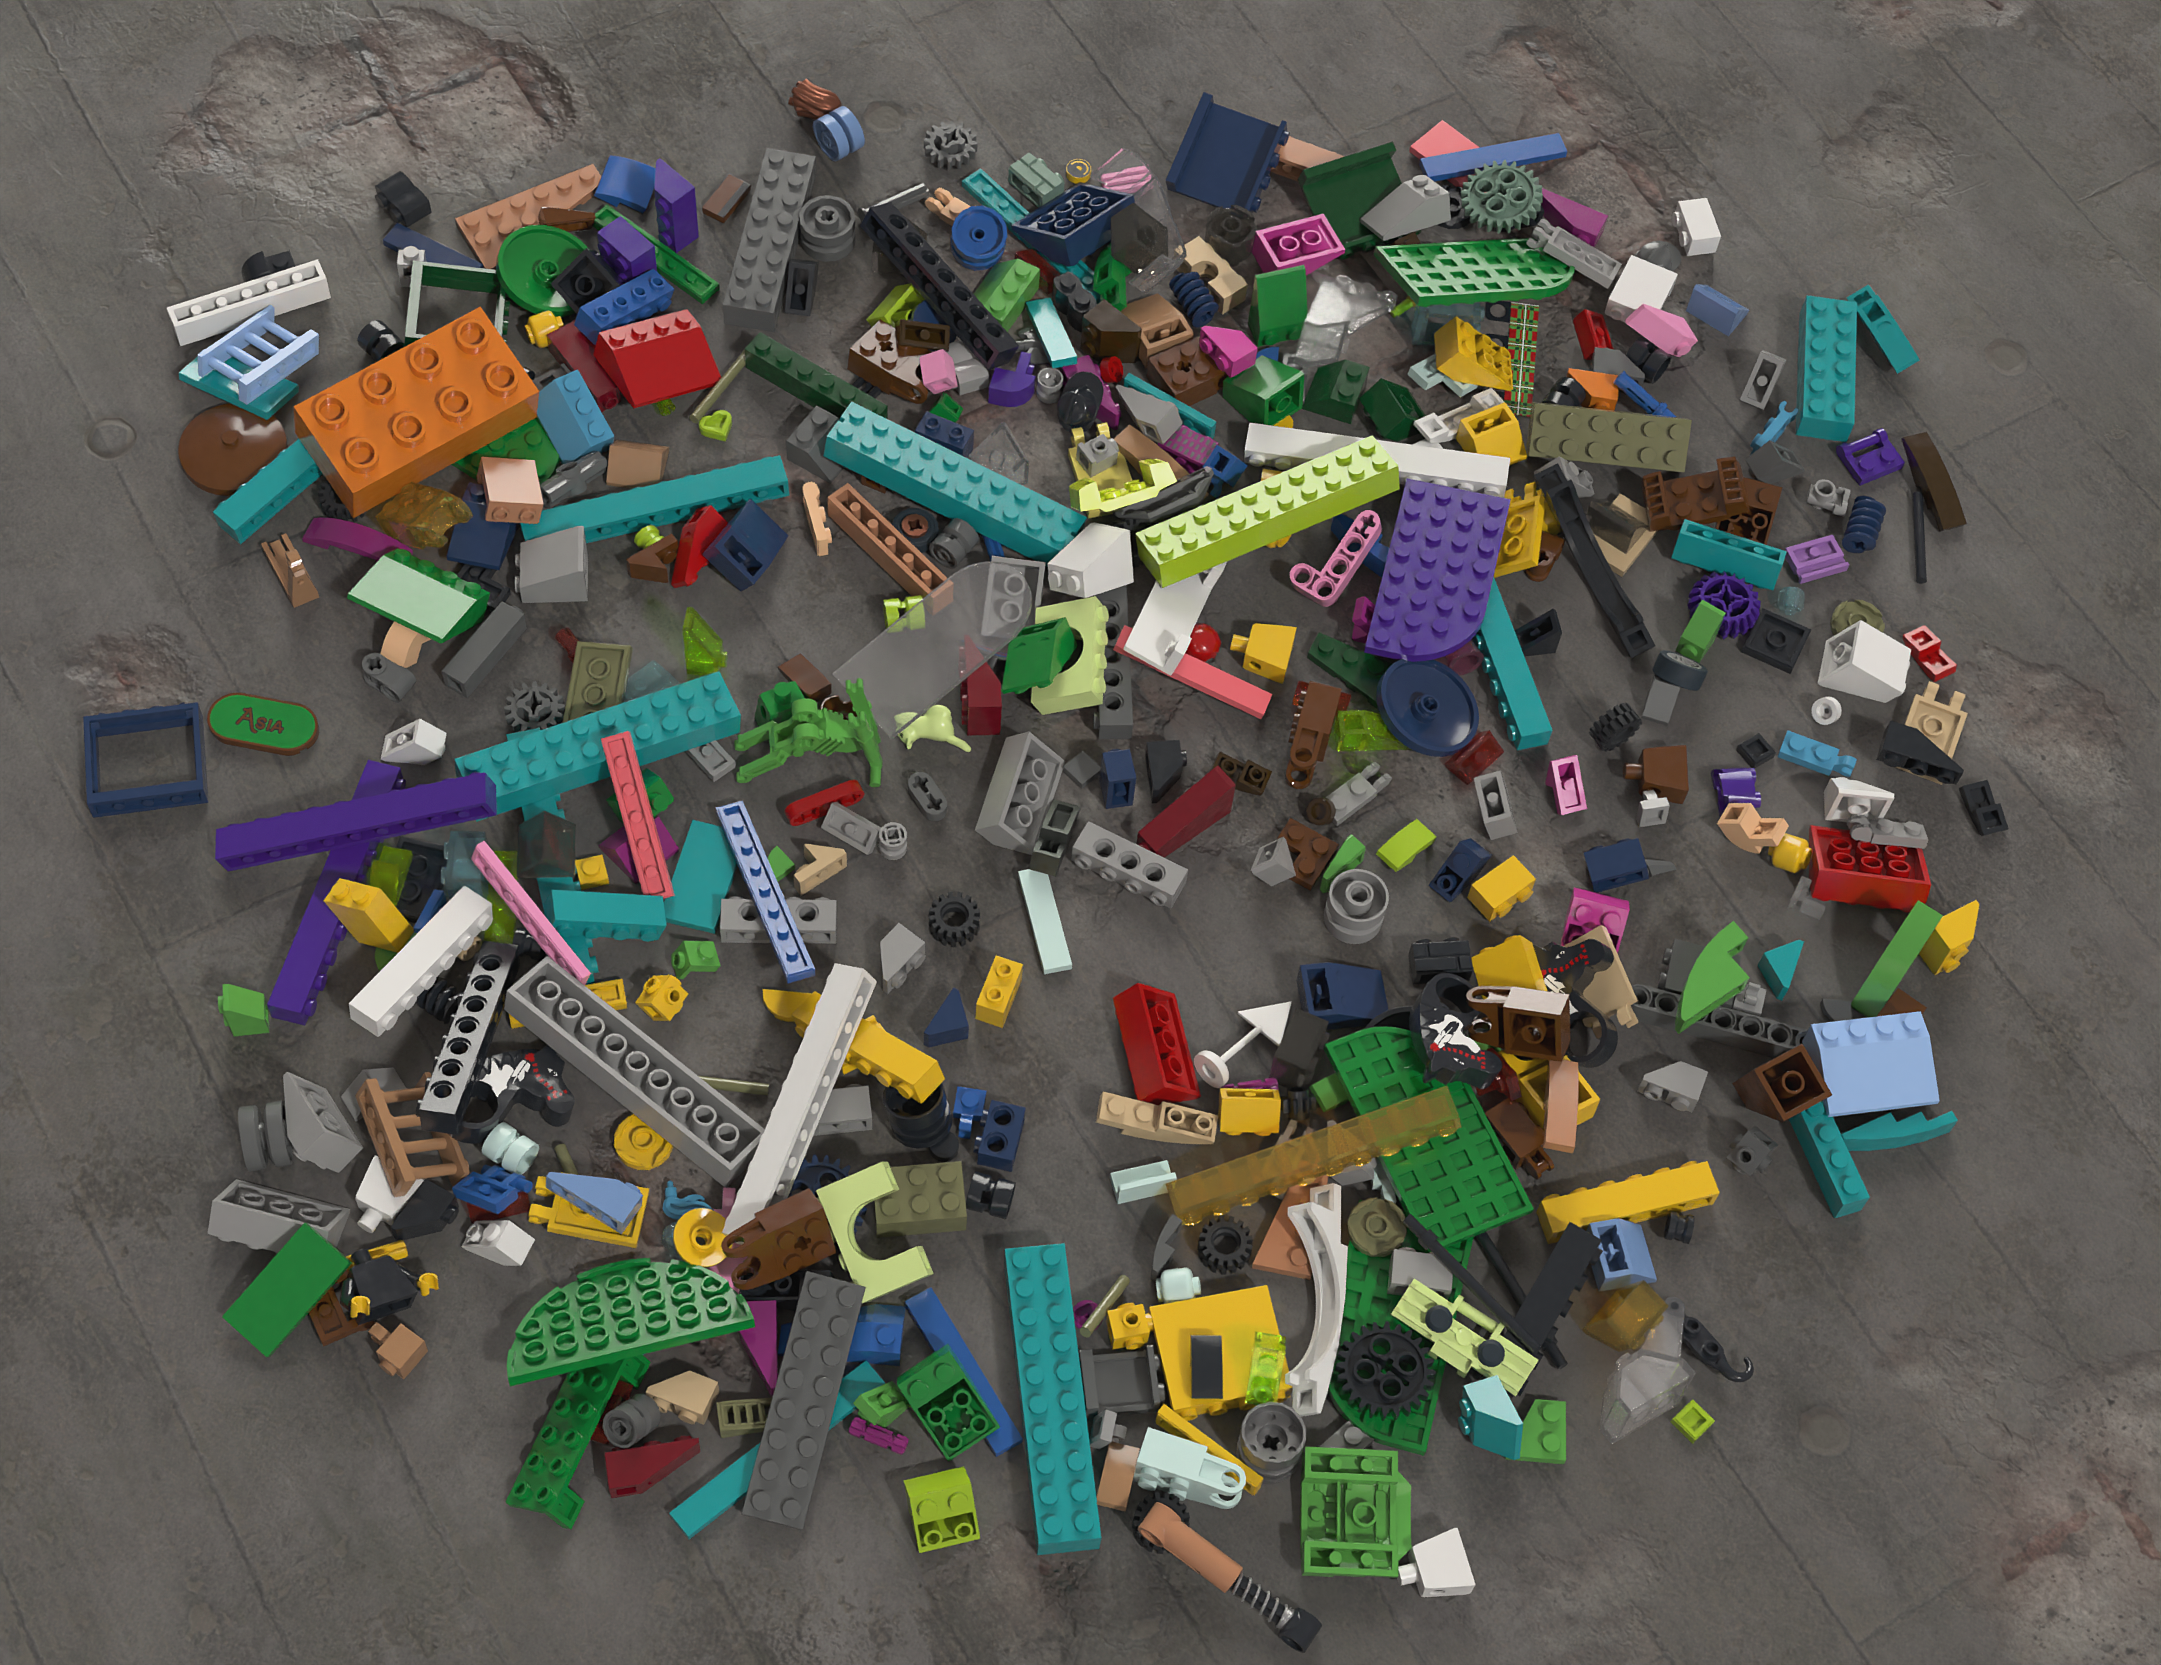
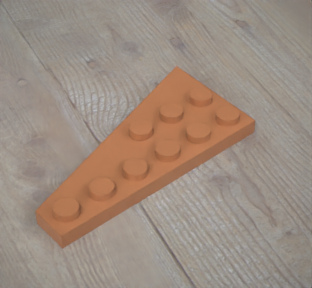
M591 164L455 218L456 226L478 262L483 264V268L496 270V259L500 247L511 233L526 226L540 225L538 215L541 207L572 210L579 204H585L594 197L601 175L594 164Z

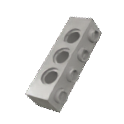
M1089 821L1072 848L1071 861L1075 862L1077 866L1086 870L1090 869L1100 874L1107 881H1115L1125 886L1131 893H1139L1149 898L1158 906H1166L1171 909L1187 881L1188 869ZM1099 853H1105V854H1108L1109 856H1108V857H1101V856H1099L1098 854H1099ZM1125 865H1130V866H1132V867H1134V868H1133V869H1126V868H1124L1123 866H1125ZM1155 877L1159 881H1150L1148 878Z
M742 897L721 899V943H770L752 899H744ZM797 897L785 899L804 943L836 944V900L824 897L816 898L815 900H802ZM748 916L756 917V919L752 921L745 920V918ZM804 917H812V918H814V919L811 920V921H803V920H802V918H804Z

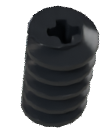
M437 976L433 986L428 990H424L417 997L416 1003L420 1008L426 1009V1012L430 1015H435L437 1020L448 1024L450 1023L452 1013H456L458 1010L457 1003L461 992L455 995L457 988L452 985L446 989L448 982L442 979L437 983L439 977Z

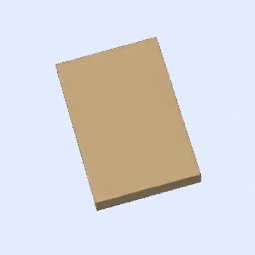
M1622 494L1618 495L1592 528L1593 534L1610 568L1621 577H1623L1658 532H1649L1645 508Z

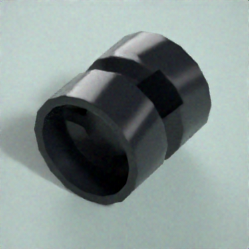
M381 320L370 322L358 335V345L375 362L404 348V342L396 334H393V331Z
M1642 336L1633 343L1625 355L1645 374V379L1652 384L1660 379L1672 359V356L1662 349L1658 348L1655 350L1654 344Z
M1561 377L1556 381L1541 403L1580 407L1585 400L1586 393L1582 385L1576 380L1569 377Z
M975 1172L967 1195L966 1209L980 1213L988 1210L991 1216L1007 1219L1016 1182L1001 1178L995 1182L992 1176ZM986 1191L992 1192L990 1199L984 1197Z

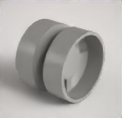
M1351 869L1339 874L1333 880L1324 910V922L1328 931L1335 938L1349 944H1361L1373 939L1378 934L1389 901L1388 889L1382 879L1367 870Z

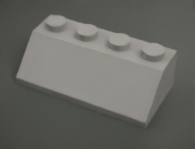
M1031 732L1006 737L975 831L993 845L1032 855L1040 835L1041 826L1052 804L1065 761Z
M236 1179L212 1201L208 1234L217 1236L222 1241H236L244 1243L252 1249H266L277 1254L304 1223H308L336 1248L349 1217L350 1209Z

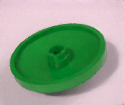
M531 225L520 228L511 233L500 247L496 259L498 280L504 291L515 303L532 313L538 314L549 310L555 317H566L576 314L553 288L551 283L588 247L576 236L557 227Z

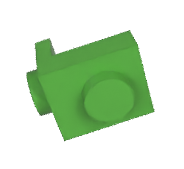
M683 941L671 955V964L675 969L677 979H684L690 971L716 972L721 966L713 941Z

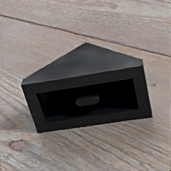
M1551 609L1514 630L1524 657L1556 653L1562 635L1555 609Z

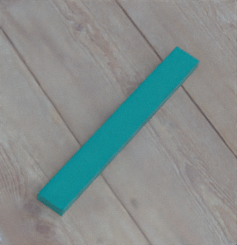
M980 168L962 180V187L980 204L994 209L1000 214L1007 228L1059 276L1068 271L1073 273L1081 281L1083 289L1089 291L1094 296L1097 304L1101 302L1100 294L1093 290L1094 271L1082 260L1070 267L1052 262L1012 230L1011 225L1030 213Z
M864 1361L842 1379L829 1430L857 1409L853 1403L860 1394L885 1384L883 1379L867 1361ZM760 1443L669 1513L672 1520L688 1539H691L746 1496Z

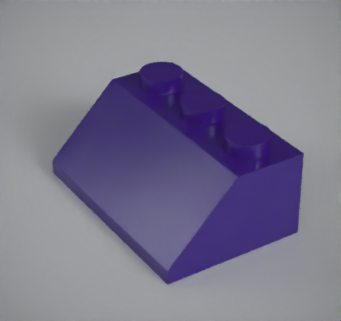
M659 158L656 161L654 186L658 238L661 243L672 249L675 253H678L699 237L695 187Z

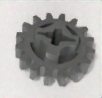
M951 121L949 125L941 122V127L939 128L933 125L932 132L927 131L926 139H924L925 156L930 157L931 164L937 161L938 168L947 165V169L951 170L952 166L955 165L958 169H961V163L968 166L970 159H975L978 142H976V134H971L972 129L970 127L963 129V123L955 126L954 121Z
M533 681L532 687H528L523 683L521 691L513 689V697L506 698L507 706H504L506 721L508 725H512L514 733L520 730L526 731L536 728L543 730L555 726L557 723H563L565 712L563 696L558 695L557 688L555 687L549 690L548 683H544L541 687H538L536 681Z

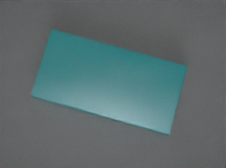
M198 356L179 372V380L266 420L299 392L298 384L284 378L246 405L239 400V386L235 381L215 369L203 377L198 375ZM233 356L224 362L243 375L253 370V368Z
M692 820L671 881L675 896L666 898L664 901L666 923L708 933H716L721 917V899H727L738 866L721 826Z

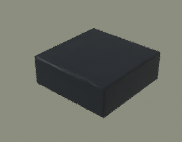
M1760 733L1740 743L1736 748V751L1754 769L1774 758L1776 754Z

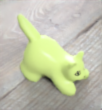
M943 705L929 707L924 716L908 713L895 717L898 728L897 735L906 744L907 749H911L913 742L919 738H927L940 742L946 741L966 752L971 751V747L966 741L954 736L951 711Z

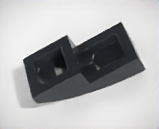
M1988 780L1963 785L1959 788L1965 807L1981 836L2009 829L2001 803L1995 804Z
M1190 1335L1191 1398L1223 1399L1221 1335Z

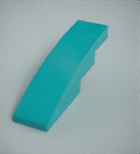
M1950 1111L1927 1121L1923 1113L1919 1112L1896 1122L1893 1115L1888 1113L1841 1134L1848 1151L1892 1149L1924 1142L1949 1133L1958 1119L1953 1111Z

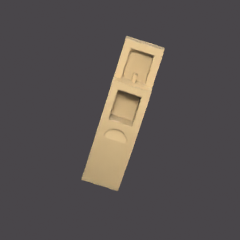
M1103 1092L1099 1099L1096 1123L1120 1128L1121 1134L1143 1139L1181 1144H1213L1215 1142L1218 1115L1163 1101L1160 1105H1155Z

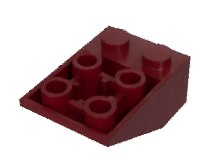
M965 636V647H960L959 677L961 678L960 700L962 702L961 723L962 725H967V736L1000 735L1002 713L1001 682L970 636Z

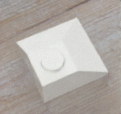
M1844 777L1831 778L1824 790L1825 820L1847 822L1850 816L1856 814L1858 816L1865 815L1868 820L1883 819L1894 800V793Z

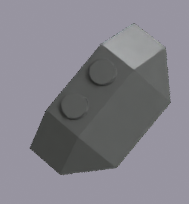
M1206 466L1161 489L1156 497L1112 510L1116 517L1123 520H1140V523L1146 524L1145 528H1149L1200 507L1214 472L1212 468Z

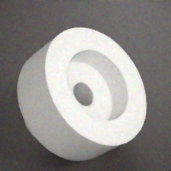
M1823 697L1813 704L1812 716L1816 722L1822 725L1834 723L1841 716V705L1833 697Z

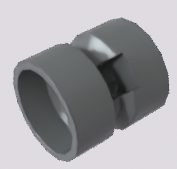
M953 518L944 528L943 533L939 534L929 545V550L934 559L941 565L949 569H955L966 557V554L979 542V537L970 524L962 519Z
M635 1394L605 1415L603 1419L604 1434L613 1445L620 1448H628L658 1427L661 1419L659 1407L649 1396Z

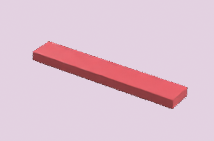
M1124 625L1113 648L1114 651L1262 719L1272 697L1271 693L1186 653L1170 676L1123 649L1133 629Z
M626 731L602 738L603 749L643 895L663 896V899L673 897L675 894L631 733Z

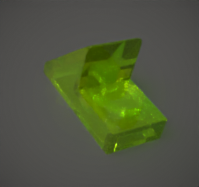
M383 846L379 861H372L369 886L381 888L396 906L413 858L412 851Z

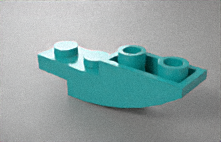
M1869 284L1847 297L1848 301L1857 302L1858 317L1897 374L1920 361L1901 328Z

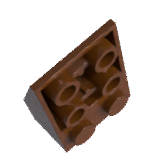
M1743 477L1750 511L1731 516L1724 521L1716 522L1715 529L1767 545L1783 487Z

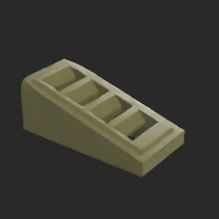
M772 1398L716 1402L721 1438L763 1432L766 1423L764 1408L770 1407ZM758 1409L760 1422H754L752 1410ZM746 1411L747 1423H741L740 1412ZM734 1413L735 1424H729L727 1414Z

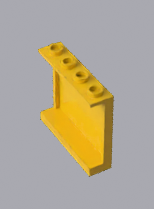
M1267 1285L1149 1307L1148 1313L1152 1317L1153 1332L1171 1408L1186 1421L1196 1419L1201 1414L1210 1413L1211 1416H1217L1226 1413L1228 1409L1239 1407L1240 1410H1249L1259 1403H1283L1287 1398H1290L1293 1386L1285 1384V1374L1289 1372ZM1190 1335H1221L1223 1399L1191 1398Z

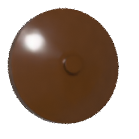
M230 403L208 409L194 418L181 435L178 454L185 475L195 486L211 494L232 496L242 484L250 481L262 467L269 465L277 458L281 451L286 450L288 442L281 423L274 415L266 420Z

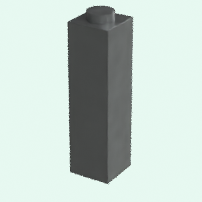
M502 601L442 670L445 686L468 698L527 629L523 611L517 606H510Z

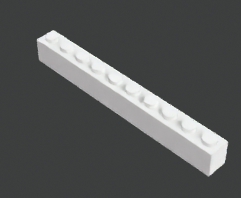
M1249 423L1244 463H1250L1257 467L1266 465L1280 470H1288L1365 438ZM1377 440L1398 464L1399 484L1405 485L1408 478L1502 498L1505 496L1510 458Z
M834 964L820 1000L816 1004L810 1024L805 1030L800 1048L794 1056L787 1079L782 1085L779 1098L771 1111L766 1129L760 1137L758 1148L748 1166L745 1179L737 1192L732 1210L726 1218L722 1231L724 1235L727 1236L753 1220L755 1213L788 1198L877 983L863 968ZM735 1242L739 1245L744 1244V1242Z

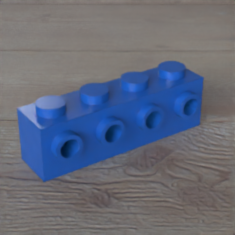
M652 269L581 306L574 325L596 345L599 332L640 322L641 320H648L654 313L665 311L672 302L671 297L674 288L655 269Z

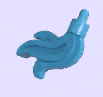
M671 1180L667 1182L663 1211L668 1217L679 1220L690 1210L698 1208L713 1210V1208L707 1203L702 1202L705 1198L698 1194H691L683 1199H679L677 1197V1188L673 1187V1182Z

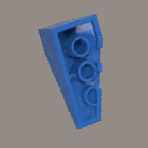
M882 1304L861 1307L846 1362L863 1363L867 1361L869 1364L900 1366L906 1307ZM792 1323L781 1325L778 1356L784 1355Z

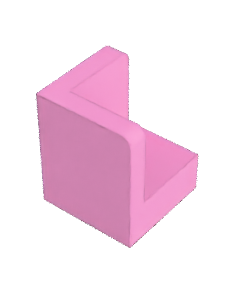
M943 349L919 358L923 385L933 394L958 387L953 358Z

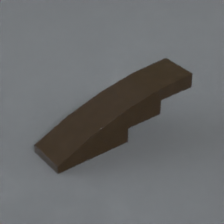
M1922 432L1901 438L1915 486H1921L1927 510H1933L1939 532L1966 525L1967 522L1950 475L1928 433Z

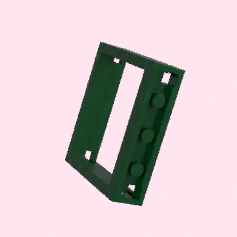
M413 260L404 347L426 336L417 334L422 285L497 294L495 328L501 337L502 335L507 336L508 320H504L503 316L509 317L510 301H505V297H510L502 288L496 270Z

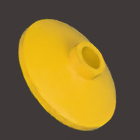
M706 1208L693 1209L685 1213L678 1220L673 1231L674 1246L680 1257L691 1265H699L704 1268L721 1263L726 1258L721 1247L722 1241L726 1237L722 1233L726 1219L716 1211ZM696 1237H702L705 1240V1245H699L696 1242Z

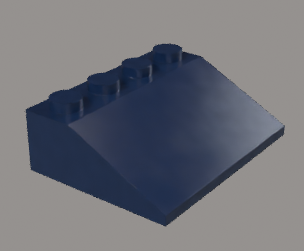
M1079 182L1011 226L1014 232L1052 262L1070 267L1078 264L1087 255L1095 253L1104 244L1112 242L1121 233L1129 231L1139 220L1133 194Z

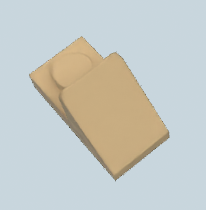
M804 844V857L809 864L801 866L794 874V888L802 896L847 867V853L844 849Z

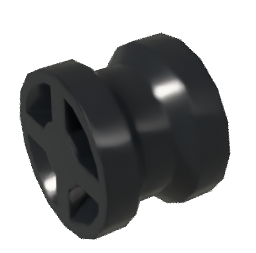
M1670 1210L1666 1220L1664 1239L1672 1240L1676 1238L1680 1239L1682 1243L1689 1244L1694 1229V1215L1687 1214L1681 1216L1676 1211Z

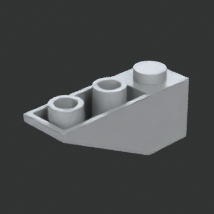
M1117 384L1116 390L1124 408L1140 432L1149 439L1164 444L1183 424L1178 413L1179 410L1172 402H1166L1155 398L1153 395H1146L1133 388Z

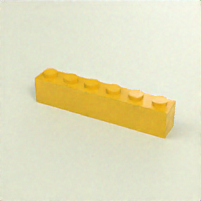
M816 991L791 1014L796 1024L795 1030L802 1038H804L805 1030L810 1024L816 1004L821 997V994ZM861 1019L844 1062L853 1063L863 1074L868 1075L870 1073L884 1086H892L906 1099L913 1098L922 1104L945 1080L938 1061L867 1020Z
M1690 1161L1681 1165L1680 1168L1672 1170L1668 1167L1661 1168L1651 1175L1642 1176V1174H1636L1618 1183L1607 1181L1600 1184L1597 1188L1589 1190L1586 1187H1582L1564 1196H1559V1194L1549 1195L1541 1201L1536 1213L1547 1243L1551 1244L1559 1241L1569 1222L1585 1231L1590 1223L1619 1218L1638 1223L1667 1216L1670 1210L1679 1213L1712 1205L1720 1192L1708 1161L1701 1163Z

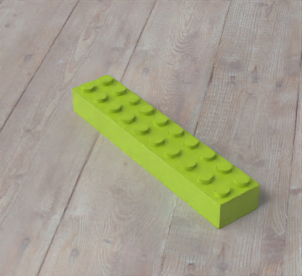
M1373 435L1137 532L1136 541L1139 558L1162 588L1399 490L1398 464Z

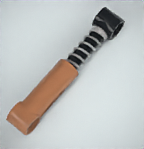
M1156 1502L1138 1527L1139 1533L1156 1546L1164 1547L1222 1592L1226 1593L1228 1589L1232 1590V1595L1237 1594L1240 1596L1241 1602L1245 1600L1250 1604V1608L1254 1607L1259 1611V1615L1264 1614L1268 1617V1622L1273 1621L1276 1628H1279V1637L1294 1650L1305 1653L1320 1631L1322 1624L1315 1616L1302 1608L1294 1610L1291 1607L1289 1608L1287 1604L1282 1605L1279 1603L1278 1597H1271L1270 1591H1263L1261 1589V1584L1255 1585L1251 1577L1246 1578L1243 1576L1242 1566L1184 1524L1177 1513L1166 1505Z

